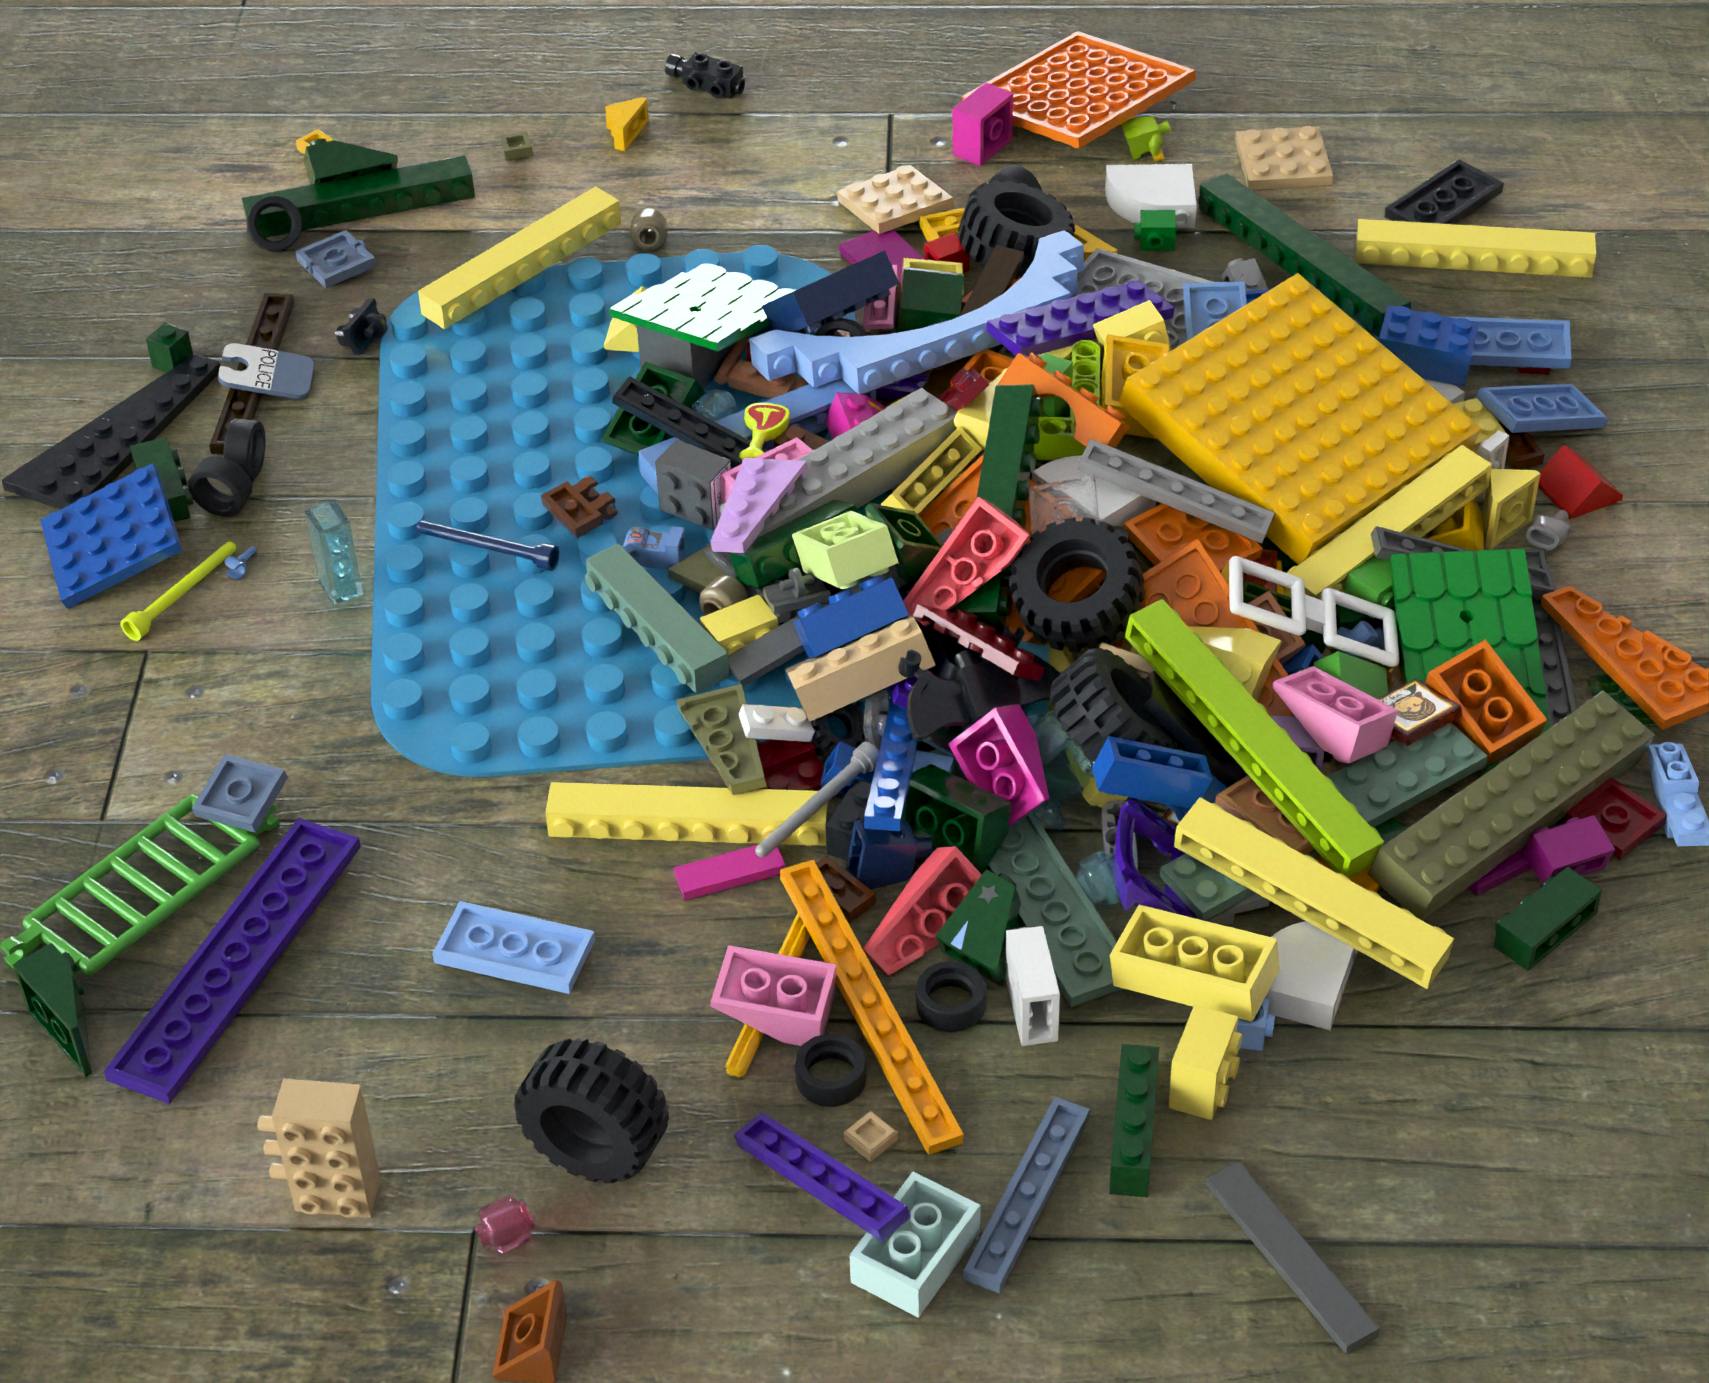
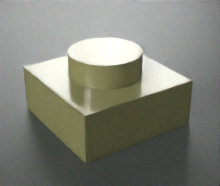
M527 131L500 136L505 160H520L524 157L533 156V149Z

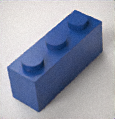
M1108 736L1092 766L1097 789L1100 792L1191 809L1199 797L1202 798L1212 781L1206 755Z

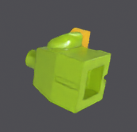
M1154 116L1135 117L1121 125L1133 160L1141 158L1142 154L1150 151L1154 162L1164 160V154L1159 148L1163 144L1161 135L1171 131L1168 121L1157 124Z

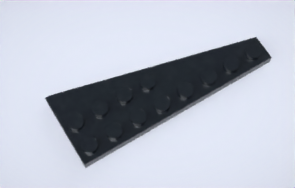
M194 354L6 476L2 480L4 490L61 510L80 498L104 488L112 483L133 462L130 446L154 440L218 376L221 366L220 362Z

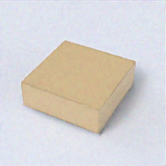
M870 1111L844 1132V1141L868 1161L872 1162L898 1141V1132Z

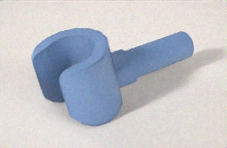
M250 546L237 558L228 556L225 564L230 569L226 570V575L235 580L242 579L247 572L245 562L257 552V549L254 546Z

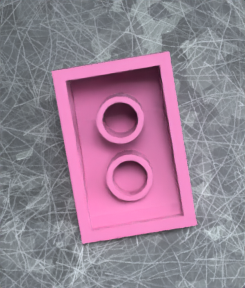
M1314 666L1274 681L1272 688L1317 745L1332 754L1335 760L1351 763L1388 747L1398 713L1397 709Z
M728 945L711 999V1007L783 1043L802 1046L811 1038L825 1033L836 993V964Z

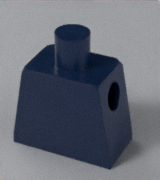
M855 820L845 868L871 890L907 881L912 876L915 860L928 858L933 853L932 842L929 837L915 838L909 823L905 820L902 821L900 831L864 829V820Z

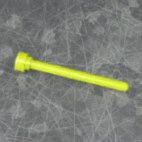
M231 541L226 542L143 612H131L120 623L123 632L132 640H140L149 632L152 620L236 551L235 543Z

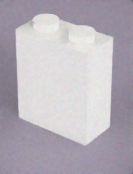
M1043 926L1006 930V982L1021 1046L1057 1042L1060 993Z

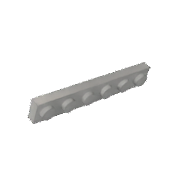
M1093 439L1089 440L1077 467L1078 470L1259 543L1263 542L1275 514L1272 511Z

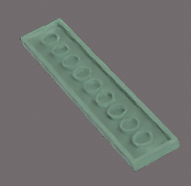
M1442 714L1388 743V747L1353 762L1329 775L1328 778L1331 779L1341 795L1356 807L1362 818L1371 827H1376L1485 767L1488 756ZM1315 849L1306 854L1314 859L1322 857ZM1184 854L1160 867V878L1203 921L1255 894L1254 891L1188 854Z
M949 745L929 751V753L955 758ZM955 758L951 774L968 781ZM1030 812L1008 829V835L986 869L997 876L1000 873L1005 874L1016 883V889L1021 900L1017 919L1022 928L1043 926L1057 985L1070 1007L1124 989L1113 985L1110 954L1117 943L1034 812Z

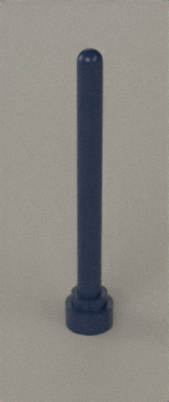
M420 521L416 524V530L421 534L530 559L540 569L553 571L559 562L560 550L556 545L543 543L542 545L531 547L426 521Z

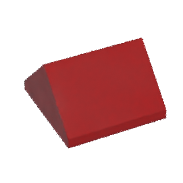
M1565 444L1539 471L1541 474L1538 488L1560 510H1565L1568 513L1569 520L1623 500V494L1586 458Z

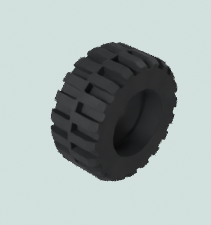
M996 180L983 183L970 193L958 228V238L966 254L969 253L971 259L976 263L980 262L985 267L996 245L1023 251L1024 261L1014 279L1022 278L1035 258L1040 238L1063 230L1072 236L1074 235L1075 224L1070 211H1067L1066 206L1062 202H1057L1056 198L1051 194L1047 195L1043 193V190L1037 187L1034 189L1027 186L1028 184L1021 182L1016 184L1012 181L1005 180L1004 182H999Z
M1075 517L1064 519L1065 523L1058 525L1055 522L1046 525L1047 529L1040 533L1037 530L1031 535V542L1028 545L1025 544L1018 554L1020 559L1015 558L1012 562L1010 569L1012 575L1009 578V586L1022 622L1028 632L1033 633L1036 640L1042 644L1048 642L1051 648L1059 651L1063 650L1064 647H1068L1069 652H1081V648L1088 647L1090 650L1099 648L1098 644L1105 641L1108 644L1117 640L1116 634L1120 631L1126 633L1129 616L1142 609L1140 603L1144 600L1145 589L1143 586L1144 578L1132 545L1128 543L1126 536L1119 530L1114 531L1113 526L1104 521H1100L1099 525H1097L1094 518L1083 517L1082 521H1076ZM1080 567H1092L1107 573L1106 579L1099 590L1087 599L1065 603L1048 597L1053 583L1069 570Z
M1102 648L1088 650L1052 682L1050 701L1054 705L1053 710L1056 717L1060 718L1065 732L1069 733L1074 744L1082 749L1085 756L1091 762L1096 761L1108 736L1177 749L1178 741L1143 707L1145 678H1142L1137 673V670L1131 664L1128 665L1122 657L1113 655L1112 651L1103 650Z
M582 1038L573 1041L571 1039L562 1040L544 1049L517 1089L514 1100L517 1123L522 1125V1133L527 1140L531 1139L534 1143L533 1147L540 1154L544 1153L550 1158L549 1161L557 1167L560 1165L566 1168L568 1173L574 1176H585L586 1180L593 1182L603 1180L604 1183L621 1182L638 1174L655 1150L668 1127V1105H666L663 1091L657 1089V1081L651 1074L647 1075L643 1071V1066L636 1060L632 1062L625 1057L626 1054L618 1049L614 1051L607 1048V1044L598 1041L589 1043L588 1039Z

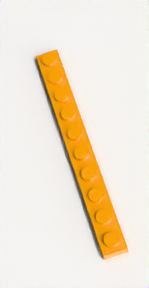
M814 859L780 869V879L824 962L836 964V984L925 1151L930 1155L963 1144L964 1134Z

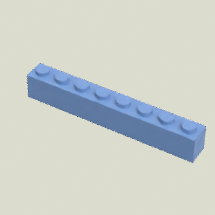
M838 379L815 388L808 384L762 403L785 406L789 409L790 413L788 427L794 424L816 434L828 429L825 419L836 393L856 392L842 379ZM876 389L863 393V395H867L876 401ZM745 409L715 421L752 441V431L744 422ZM676 437L639 451L641 476L657 495L655 461L676 439L679 440ZM773 440L764 442L763 448L767 450L774 449Z

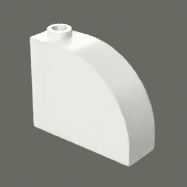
M1192 164L1106 165V198L1110 207L1119 216L1134 223L1140 222V210H1175L1176 229L1195 228L1196 196Z
M1082 455L1053 460L1032 472L1033 482L1081 520L1083 517L1094 518L1097 525H1099L1100 521H1104L1112 526L1123 528L1124 522L1156 507V501L1078 470L1077 467Z
M1307 921L1290 925L1272 936V938L1277 939L1280 970L1265 997L1270 999L1268 1014L1331 1030L1358 950Z

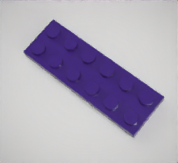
M1133 280L1127 284L1106 287L1101 291L1080 294L1077 297L1063 301H1053L1051 304L1030 307L1025 311L1003 314L998 318L987 320L986 332L1014 355L1021 353L1029 356L1031 352L1039 355L1072 346L1081 340L1097 339L1093 324L1148 300L1152 302L1164 320L1174 317L1175 307L1143 282Z

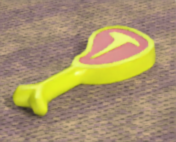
M755 403L747 406L744 412V422L752 431L753 438L749 448L740 452V459L743 461L744 458H755L763 454L762 447L764 442L777 438L788 428L790 423L788 408L772 403Z

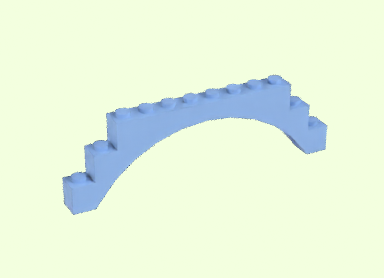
M1065 230L1040 238L1033 262L1023 277L1004 294L983 307L960 317L921 329L886 335L857 337L815 336L776 329L750 338L752 366L768 381L797 372L813 388L842 379L856 393L863 394L995 347L1001 343L986 332L987 320L998 318L1003 314L1025 311L1030 307L1051 304L1053 301H1063L1078 295L1077 273L1084 271L1083 244Z

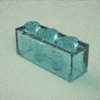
M333 500L305 510L318 582L331 603L336 605L363 595L351 524L337 501Z

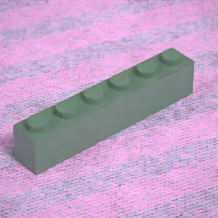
M619 543L585 559L587 569L585 581L592 592L596 591L603 598L606 606L610 610L614 609L619 614L624 625L627 628H632L639 635L642 643L646 647L650 646L657 653L661 663L665 666L668 665L676 673L678 680L682 684H687L697 694L730 677L728 652Z

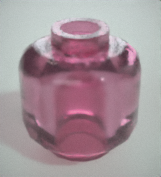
M511 1195L504 1196L483 1206L479 1211L481 1223L474 1226L483 1247L491 1245L494 1251L499 1254H504L527 1243L531 1238V1229L536 1227L524 1200L517 1201Z

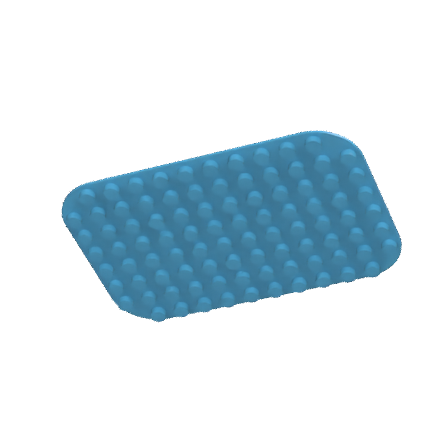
M755 245L749 247L744 252L720 254L708 249H698L691 251L686 256L658 258L649 253H640L630 257L628 260L600 262L594 258L583 257L572 261L570 264L550 266L445 330L422 315L418 291L404 300L394 310L386 322L388 329L383 337H381L371 706L379 731L397 752L414 763L430 770L464 777H497L710 760L680 714L676 700L738 685V681L730 672L729 678L696 694L687 684L684 685L678 680L676 673L668 665L665 666L661 663L657 653L650 646L646 647L640 640L639 635L632 628H627L619 614L614 609L610 610L604 603L603 598L596 591L592 592L585 581V574H587L585 559L618 543L623 546L627 532L633 527H644L650 531L666 533L670 532L671 526L684 527L686 545L684 559L710 544L715 529L710 530L660 510L658 495L641 476L639 456L601 441L619 409L618 406L612 403L613 396L629 376L636 379L641 370L639 352L604 350V342L612 320L609 308L631 296L642 286L649 289L654 285H662L682 272L688 273L702 264L717 265L724 268L728 273L746 274L754 281H768L774 283L780 289L788 288L793 290L800 289L831 275V273L809 261L779 254L774 248L767 245ZM855 311L848 313L841 318L854 320L856 322ZM771 326L752 334L748 338V342L750 338L773 331ZM818 328L805 334L814 335ZM747 346L739 359L747 361ZM797 372L791 373L793 375H797L798 380L801 379V376ZM713 379L704 389L708 399L702 407L700 414L716 421L742 411L751 404L762 403L770 399L728 387L726 382L718 384ZM828 429L815 434L828 441L832 440ZM591 475L598 482V485L593 488L600 495L609 492L615 498L616 502L611 505L617 510L618 514L611 519H603L604 524L576 538L542 505L541 495L566 481L573 486L584 477ZM420 521H426L531 547H536L543 543L556 545L560 550L559 562L553 571L540 569L530 559L417 532L416 524ZM643 567L700 624V618L704 616L699 603L700 593L670 579L666 569ZM806 651L744 686L743 691L746 704L803 708L785 669L809 659ZM890 686L875 692L874 700L859 701L862 704L858 708L859 711L866 710L868 713L864 721H871V724H873L888 709L892 698ZM830 716L827 720L830 731L838 738H846L847 728L843 721L836 716Z

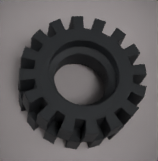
M859 701L811 721L814 729L812 744L820 748L817 753L818 755L823 757L828 753L829 757L840 741L857 748L870 737L871 732L867 731V729L871 727V721H864L868 713L866 710L859 711L858 708L862 705ZM830 716H836L843 721L847 728L846 738H838L830 731L827 723Z

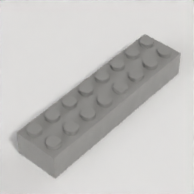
M920 388L798 459L807 461L808 472L803 478L798 477L794 482L795 489L789 496L784 495L780 500V508L774 516L770 515L764 521L765 527L757 538L834 499L856 504L858 509L905 481L956 430L957 427L954 426V419L957 411L923 388ZM726 502L719 506L721 514Z

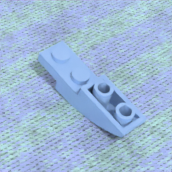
M1665 742L1650 745L1647 751L1652 784L1658 809L1667 814L1665 825H1663L1667 838H1674L1677 846H1709V819L1698 796L1699 780L1683 744Z

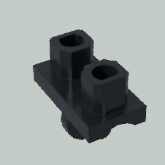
M375 298L367 299L360 308H354L349 314V322L346 325L339 326L335 331V336L340 345L350 346L354 354H361L375 337H383L387 332L386 317L378 312Z

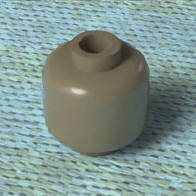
M643 209L636 213L631 220L630 237L636 247L646 251L656 250L661 247L667 237L668 224L666 218L655 209Z
M719 575L702 590L699 597L701 611L706 616L748 599V593L744 585L736 578L729 575Z

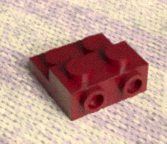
M755 739L767 787L760 789L819 791L823 788L820 786L824 767L816 758V748L812 742L772 739L760 742Z

